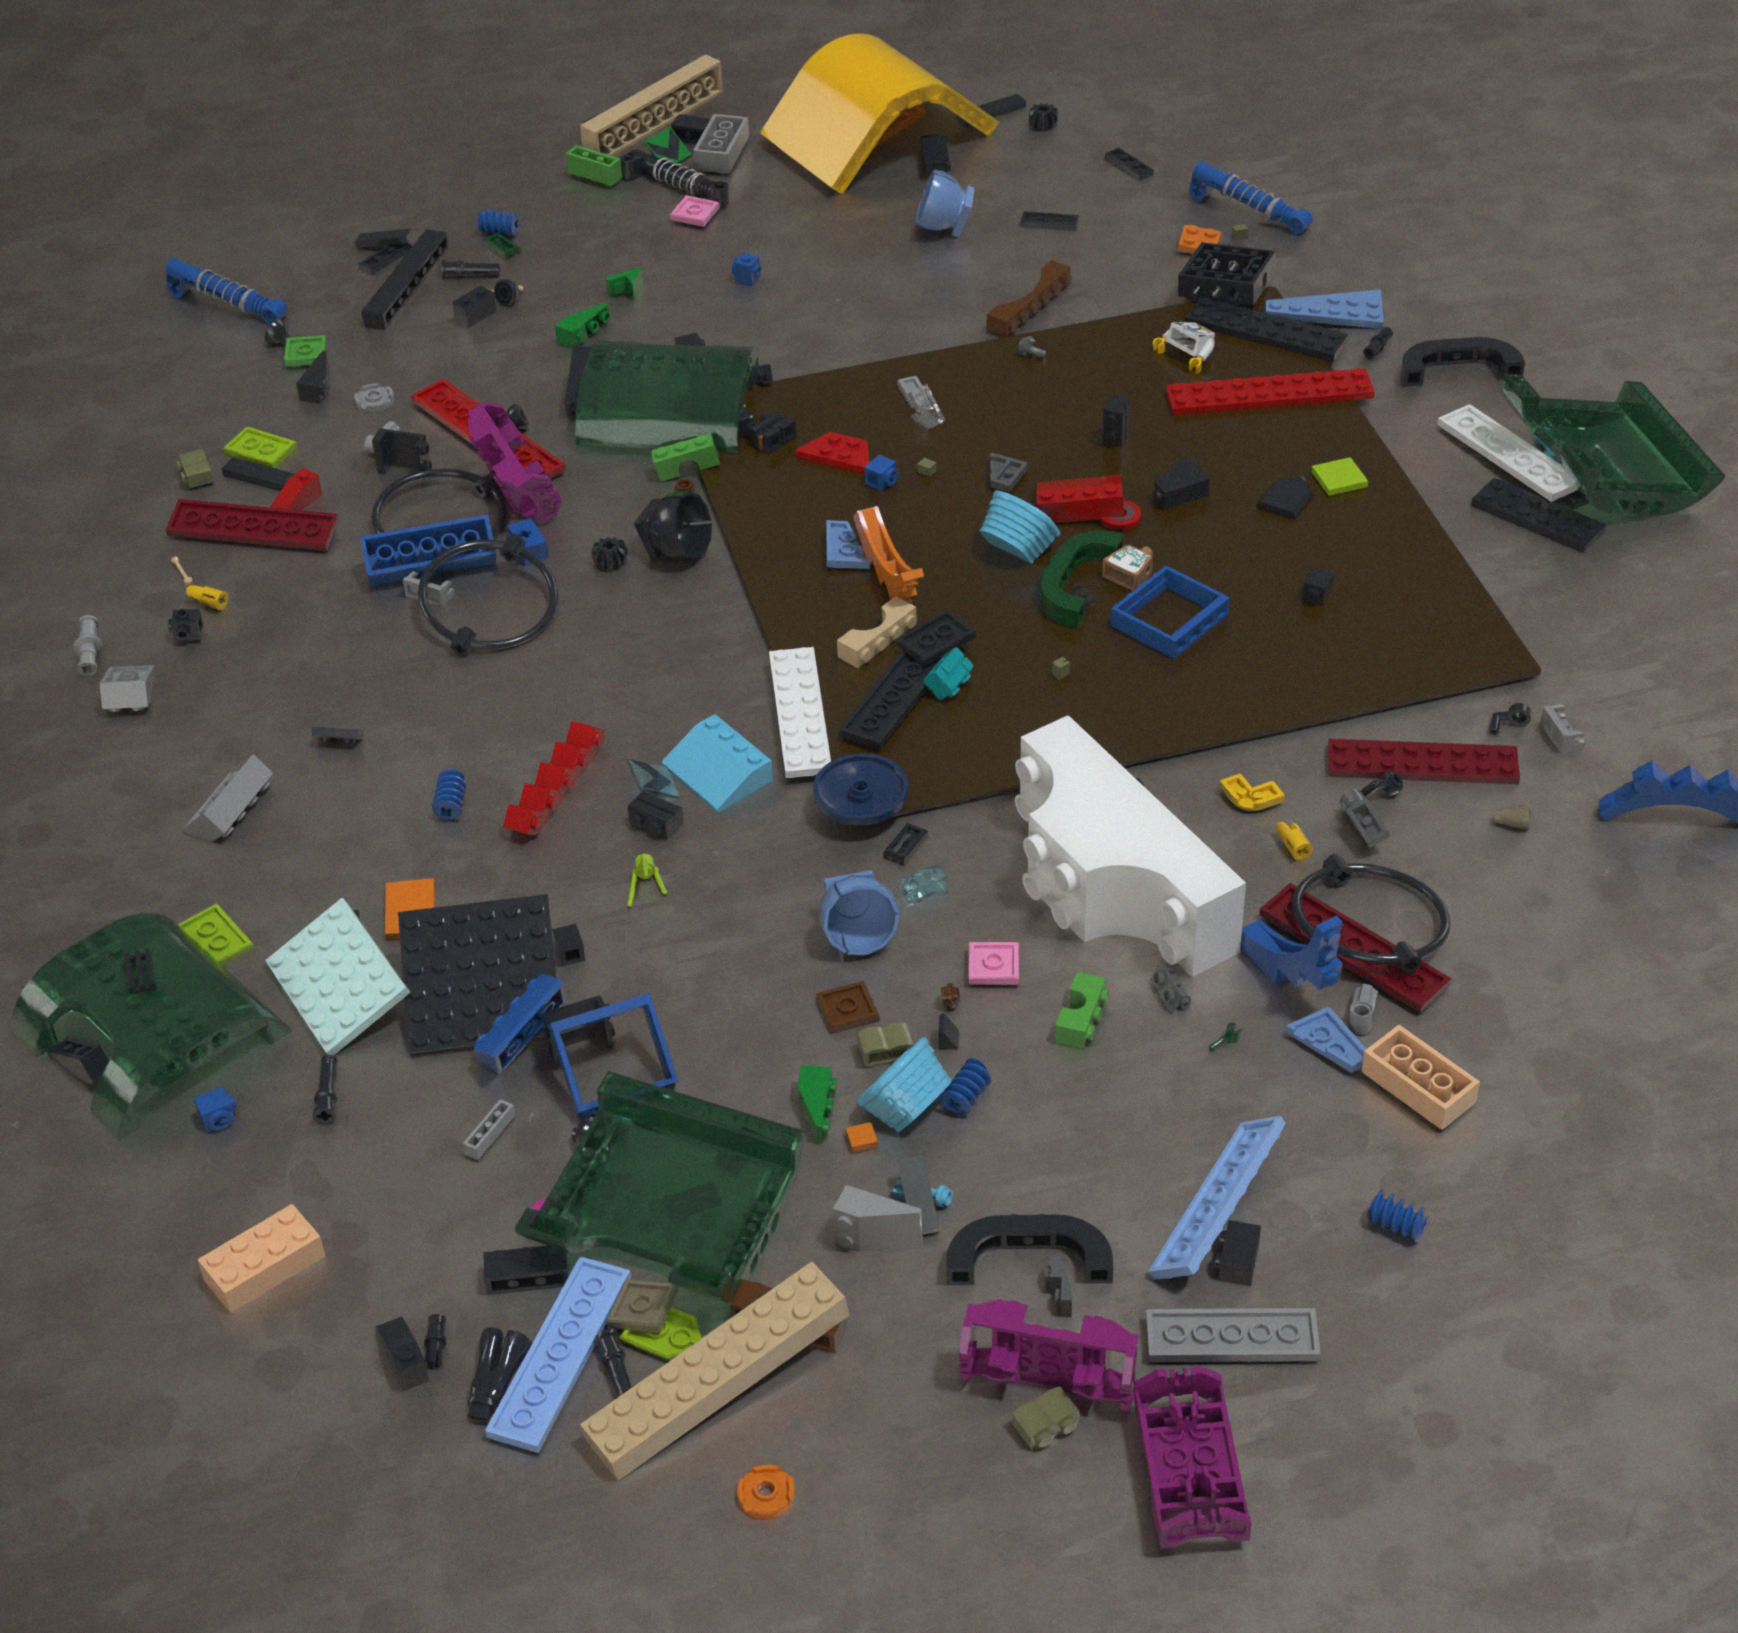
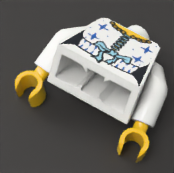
M1173 322L1170 329L1162 335L1163 338L1153 340V350L1157 349L1159 354L1165 352V343L1168 342L1192 356H1197V358L1190 359L1189 370L1196 367V374L1201 372V362L1207 359L1215 346V333L1197 323Z

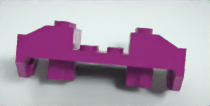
M485 401L468 411L470 416L468 430L472 435L469 439L475 449L480 448L477 452L483 462L488 461L485 465L489 472L496 473L493 477L499 487L504 486L501 490L507 500L512 498L509 503L515 513L520 511L523 518H531L538 526L557 516L562 498L555 490L550 478L546 475L538 460L525 468L519 463L513 451L526 444L514 423L509 419L504 407L501 404Z
M999 1299L978 1305L968 1304L959 1347V1362L961 1363L959 1379L970 1380L973 1375L988 1377V1380L998 1382L1010 1381L1046 1389L1061 1387L1064 1392L1083 1395L1088 1399L1099 1401L1100 1399L1119 1402L1121 1410L1130 1411L1132 1409L1134 1382L1137 1381L1135 1376L1139 1346L1138 1334L1130 1333L1115 1321L1100 1316L1084 1315L1080 1333L1071 1332L1066 1329L1059 1330L1043 1327L1039 1324H1027L1028 1304H1022L1017 1301ZM976 1326L992 1328V1348H976ZM1111 1351L1126 1353L1123 1373L1111 1369Z
M1192 1366L1191 1375H1188L1187 1367L1183 1368V1374L1180 1371L1175 1373L1173 1368L1170 1369V1378L1167 1376L1166 1369H1157L1135 1381L1134 1404L1141 1452L1146 1456L1152 1490L1151 1508L1160 1549L1177 1547L1190 1539L1223 1537L1234 1542L1250 1541L1252 1523L1247 1509L1221 1374L1202 1366ZM1192 1394V1402H1175L1174 1396ZM1169 1396V1407L1149 1408L1151 1403L1162 1397ZM1198 1396L1206 1399L1208 1403L1199 1404Z

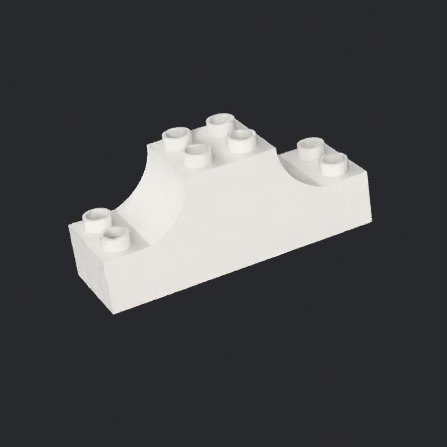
M1068 715L1021 737V759L1015 763L1016 772L1020 779V794L1015 797V805L1020 816L1025 821H1029L1028 837L1023 840V848L1028 857V872L1023 874V885L1033 900L1042 899L1051 908L1052 916L1060 928L1064 930L1071 928L1084 942L1109 935L1133 936L1158 944L1160 953L1167 963L1171 965L1178 963L1191 977L1240 953L1246 882Z

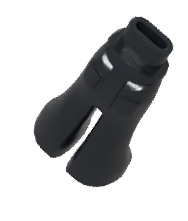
M493 1327L485 1328L482 1331L479 1341L478 1366L470 1389V1399L468 1400L470 1410L467 1417L470 1420L489 1422L491 1415L495 1413L506 1393L516 1368L525 1358L532 1345L531 1340L526 1335L518 1331L508 1330L506 1337H504L503 1332L499 1328ZM498 1357H499V1360H498L496 1369H495V1371H494L495 1364H496L497 1359H498Z

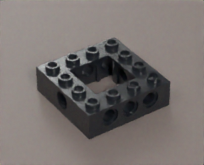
M1201 242L1178 275V297H1185L1188 300L1200 299L1202 297L1222 303H1236L1242 306L1254 305L1276 272V250Z

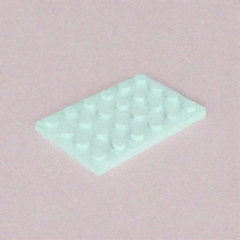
M343 898L338 900L265 960L328 1055L334 1056L410 993L350 905Z

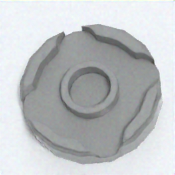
M379 383L368 384L361 387L359 392L354 394L355 405L364 412H380L392 406L394 403V392L389 386L386 388Z

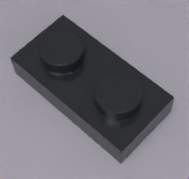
M312 727V736L319 737L321 742H333V738H341V743H355V739L363 740V730Z

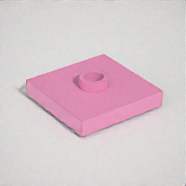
M685 196L670 214V220L704 227L720 208L719 202Z
M969 942V984L1019 985V942Z

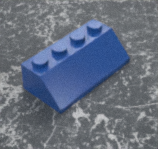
M541 974L537 979H532L526 987V992L511 1002L504 1016L500 1015L493 1022L492 1029L486 1035L483 1034L478 1038L474 1048L476 1057L500 1075L544 1027L542 1013L562 1007L567 1001L564 983L560 979Z

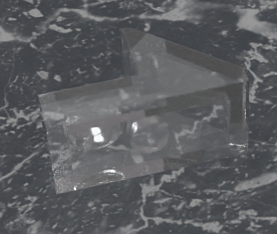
M927 384L908 393L917 412L911 415V418L930 429L946 421Z

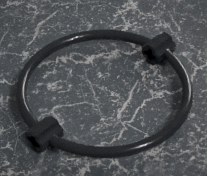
M430 469L407 475L389 485L379 495L373 506L372 525L376 534L385 532L380 521V513L385 501L395 491L407 484L434 477H454L474 482V489L481 498L492 494L498 505V517L491 529L493 539L498 535L505 523L507 508L505 500L498 490L501 487H499L493 477L496 475L495 473L491 472L481 477L471 472L457 469Z
M513 534L508 536L505 542L476 540L461 543L439 554L424 570L418 586V601L421 611L427 622L439 634L452 641L450 649L457 655L469 654L471 648L497 650L520 645L537 636L552 620L557 609L559 596L556 580L548 566L539 557L524 549L525 541L521 536ZM487 548L499 549L500 556L505 561L511 563L517 561L521 556L534 564L548 583L550 600L547 611L533 628L519 636L506 640H476L477 634L471 628L465 626L459 628L457 633H454L436 619L427 601L428 582L434 571L444 561L465 551Z
M1338 854L1330 855L1323 861V869L1315 871L1303 879L1296 887L1292 897V911L1295 920L1304 933L1312 939L1315 928L1307 921L1303 913L1302 898L1307 889L1319 880L1330 877L1333 882L1340 886L1345 885L1348 880L1352 879L1353 873L1374 874L1400 881L1422 893L1435 906L1441 919L1438 935L1426 946L1414 950L1406 941H1401L1391 948L1390 954H1375L1338 945L1337 954L1366 963L1397 964L1405 974H1412L1421 967L1422 958L1438 950L1450 933L1451 918L1443 900L1429 886L1395 869L1371 864H1347Z

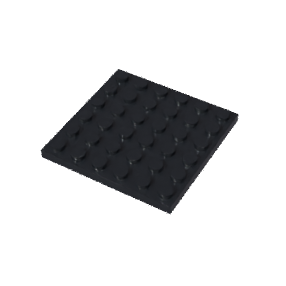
M548 894L398 912L403 982L410 991L405 996L410 1056L475 1048L478 1038L483 1034L486 1035L492 1029L493 1022L500 1015L504 1016L511 1002L526 992V987L532 979H537L541 974L557 978ZM544 1027L531 1041L546 1039Z

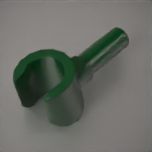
M1229 1023L1225 1035L1209 1045V1049L1213 1051L1227 1042L1237 1043L1240 1040L1242 1029L1234 1031L1236 1023Z

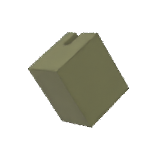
M1245 224L1232 226V237L1234 240L1246 239L1248 237V228Z
M923 458L917 464V472L930 477L937 471V468H935L936 462Z
M1064 657L1052 662V674L1059 680L1070 675V662L1066 661Z

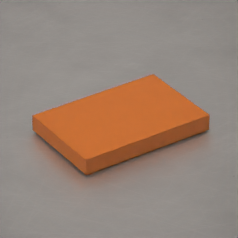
M434 878L386 883V940L400 939L398 912L435 908Z

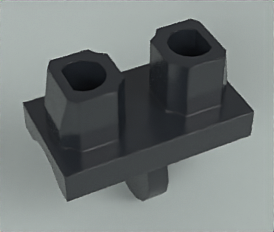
M770 364L735 370L737 388H749L760 383L765 385L773 381Z

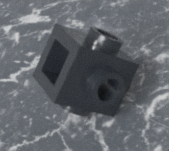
M200 609L173 610L172 618L168 620V630L172 632L174 641L201 640L204 624Z

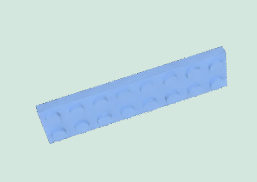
M1281 1116L1240 1123L1147 1271L1153 1280L1191 1276L1198 1271L1200 1263L1211 1250V1245L1218 1234L1222 1232L1223 1226L1234 1212L1236 1204L1246 1193L1247 1186L1258 1173V1168L1269 1155L1274 1142L1280 1137V1133L1286 1124Z
M579 1257L485 1429L486 1438L539 1453L595 1347V1336L604 1330L625 1280H630L631 1278L630 1270Z

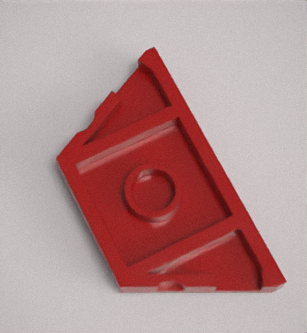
M828 432L795 450L797 458L865 474L864 467L869 463L867 441L839 433Z

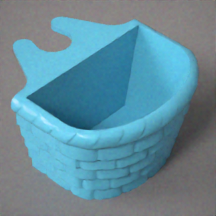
M995 491L993 493L992 500L989 503L990 508L987 511L988 514L980 529V533L988 543L1031 564L1060 535L1059 529L1045 513L1022 499L1002 491Z
M922 1037L862 1093L857 1103L860 1107H864L869 1113H872L883 1123L886 1122L890 1128L893 1127L899 1133L918 1117L947 1088L952 1080L938 1062V1058L933 1054L934 1049L929 1045L928 1039Z

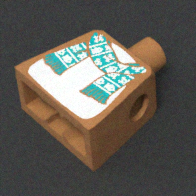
M1131 545L1124 546L1103 559V577L1134 591L1152 573V550L1147 546H1144L1141 550Z

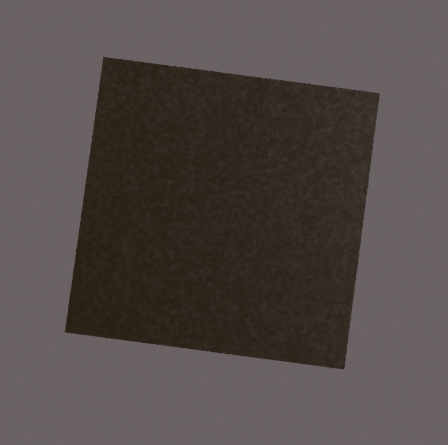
M1272 286L1266 287L1254 305L1242 306L1236 303H1231L1230 305L1265 312L1266 300L1284 298L1277 288ZM1198 301L772 381L770 384L765 385L760 383L749 388H734L733 391L738 393L740 402L745 404L747 413L752 415L753 422L756 424L760 422L761 415L766 412L772 415L778 411L782 419L786 420L790 417L796 420L797 437L782 445V447L771 454H767L754 446L750 435L728 440L701 395L673 400V407L686 440L710 433L712 435L720 465L700 470L698 464L697 467L771 651L814 647L831 761L851 754H874L892 760L905 772L908 780L907 801L902 809L893 816L1020 789V779L1016 772L1015 763L1021 759V737L1067 715L1121 766L1530 678L1540 675L1541 668L1355 400L1172 415L1166 394V385L1334 371L1325 359L1212 331L1215 333V346L1207 359L1201 362V372L1196 374V367L1189 370L1190 359L1197 358V356H1192L1168 342L1165 343V352L1159 354L1157 349L1154 351L1153 340L1163 338L1162 335L1170 329L1171 323H1185L1186 316ZM1028 336L1033 337L1036 341L1034 347L1046 351L1044 358L1042 359L1032 354L1024 356L1019 353L1018 344L1020 340ZM917 376L930 397V404L911 408L898 387V380ZM1110 396L1130 400L1129 435L1122 447L1102 442L1103 408ZM828 432L856 437L867 441L869 462L878 455L896 461V469L899 471V475L893 486H887L881 491L866 485L865 474L797 458L795 450ZM995 453L1028 463V470L1009 494L1022 499L1036 508L1038 482L1121 475L1123 500L1133 502L1141 509L1140 524L1128 531H1122V528H1117L1116 531L1105 528L1099 519L1054 523L1059 529L1060 535L1054 539L1053 543H1050L1048 548H1045L1043 553H1040L1039 557L1032 564L988 543L980 533L982 524L988 514L987 511L990 508L989 503L992 500L993 493L1001 491L991 487L990 454ZM1189 456L1210 478L1209 496L1164 510L1153 498L1155 481L1183 458ZM1351 457L1368 480V487L1329 496L1311 472L1312 466ZM923 458L936 462L935 468H937V471L930 477L917 472V464ZM1303 476L1313 492V497L1295 519L1256 506L1257 502L1271 485L1281 479ZM875 506L879 508L887 533L901 559L914 570L922 568L924 577L919 581V585L915 586L917 596L910 603L916 606L917 624L907 632L946 610L976 631V638L965 643L959 649L964 654V657L968 658L973 664V668L969 672L971 677L964 684L958 685L960 690L952 698L947 696L939 700L933 694V690L928 688L880 750L840 737L839 729L903 649L896 645L895 640L868 662L856 668L838 658L837 640L851 629L871 630L882 624V606L891 599L886 584L880 585L874 564L870 565V569L827 567L826 520L848 521L856 535L858 545L862 546L853 516L857 511ZM1089 531L1116 532L1124 534L1123 547L1131 545L1141 550L1144 546H1147L1152 550L1153 564L1152 573L1149 578L1155 572L1157 573L1163 567L1168 566L1230 597L1229 615L1174 659L1111 626V608L1133 591L1104 578L1103 561L1091 560L1078 565L1063 589L1064 592L1086 599L1085 617L1078 629L1062 625L1051 619L1044 612L1041 605V576L1044 568L1049 566L1052 555L1055 556L1061 545L1069 538ZM1313 567L1334 573L1333 590L1323 606L1302 600L1303 584ZM1166 588L1132 616L1171 636L1201 612L1204 607ZM1064 657L1066 661L1070 662V675L1059 680L1052 674V662ZM840 822V824L844 827L851 826L850 824H844Z

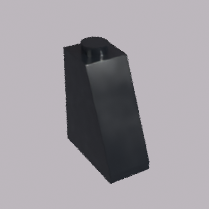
M1187 456L1155 481L1153 498L1156 503H1159L1166 510L1209 496L1210 478Z

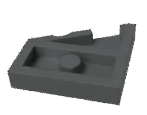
M991 453V487L1010 493L1028 470V463Z

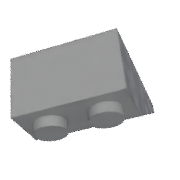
M155 665L109 667L99 683L102 709L118 712L122 711L123 708L141 711L148 707L152 698Z
M846 1185L833 1207L836 1244L858 1251L918 1248L922 1246L921 1208Z

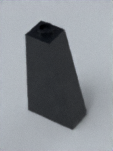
M573 346L564 401L567 416L578 417L587 416L598 376L593 346Z

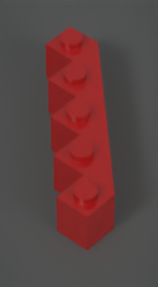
M571 721L566 742L556 741L550 763L540 762L535 784L524 783L519 805L508 804L503 827L525 834L538 835L599 752L600 747L604 743L605 729Z

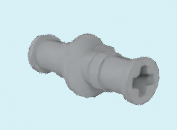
M85 615L78 621L81 630L79 638L74 642L73 650L80 659L77 665L78 673L83 676H92L98 670L95 660L97 652L102 649L103 643L97 637L98 619L92 615Z

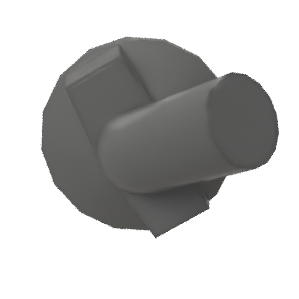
M1031 336L1021 339L1018 344V351L1024 356L1032 354L1043 359L1046 351L1034 347L1036 341Z

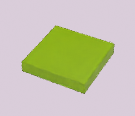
M1351 457L1312 466L1311 472L1329 496L1368 487V480Z

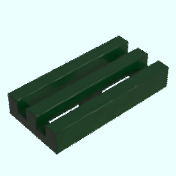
M499 233L483 240L484 246L504 260L509 259L508 256L514 257V253H521L519 246Z

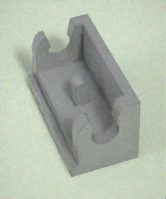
M412 571L403 579L406 597L418 600L420 579H415L419 572ZM445 581L441 586L428 582V603L443 607L455 594L454 588L447 589L452 582Z
M1562 704L1549 707L1547 705L1543 706L1540 724L1558 750L1563 753L1584 748L1585 742L1580 739V737L1584 736V733L1582 731H1574L1564 713H1556L1557 711L1565 710V707Z

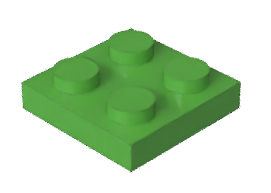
M326 335L287 338L284 356L285 367L311 365L323 350L326 351Z

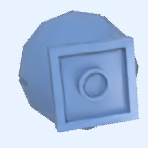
M933 170L923 192V195L928 198L921 197L915 218V226L924 231L935 233L950 228L952 229V236L959 238L972 208L975 188L967 186L966 190H963L955 177L944 171Z
M872 870L824 879L825 894L821 901L819 922L829 943L848 955H867L885 947L897 932L900 916L899 907L892 891L874 878Z

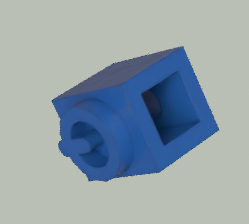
M742 253L738 258H734L731 271L735 275V282L753 286L761 277L762 266L760 265V257L749 253Z
M878 455L864 467L865 484L881 491L887 486H893L899 475V471L896 469V461Z
M224 1087L193 1098L198 1116L206 1132L223 1130L236 1121L234 1110L238 1109L233 1095H227Z

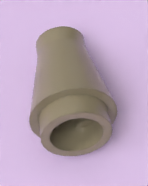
M1523 805L1496 809L1495 824H1504L1520 829L1530 827L1531 808H1525Z

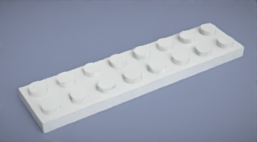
M1470 404L1438 418V426L1551 502L1584 486L1582 478Z
M814 647L769 651L785 777L794 778L817 775L826 764L831 762Z

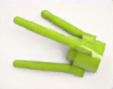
M643 853L635 859V868L632 869V880L627 907L629 908L632 906L638 877L648 879L654 875L662 894H667L658 867L654 866V859L649 854Z

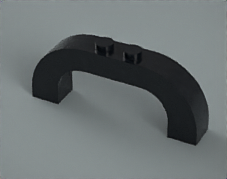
M1469 337L1429 340L1418 343L1405 352L1402 359L1401 383L1403 387L1423 386L1426 368L1468 363L1489 364L1499 370L1503 380L1523 379L1525 360L1520 351L1514 346L1494 338Z
M1011 1214L984 1217L963 1227L954 1236L947 1251V1286L975 1285V1265L984 1254L994 1250L1012 1249L1067 1250L1075 1254L1083 1263L1085 1284L1113 1283V1254L1108 1240L1092 1224L1068 1215Z

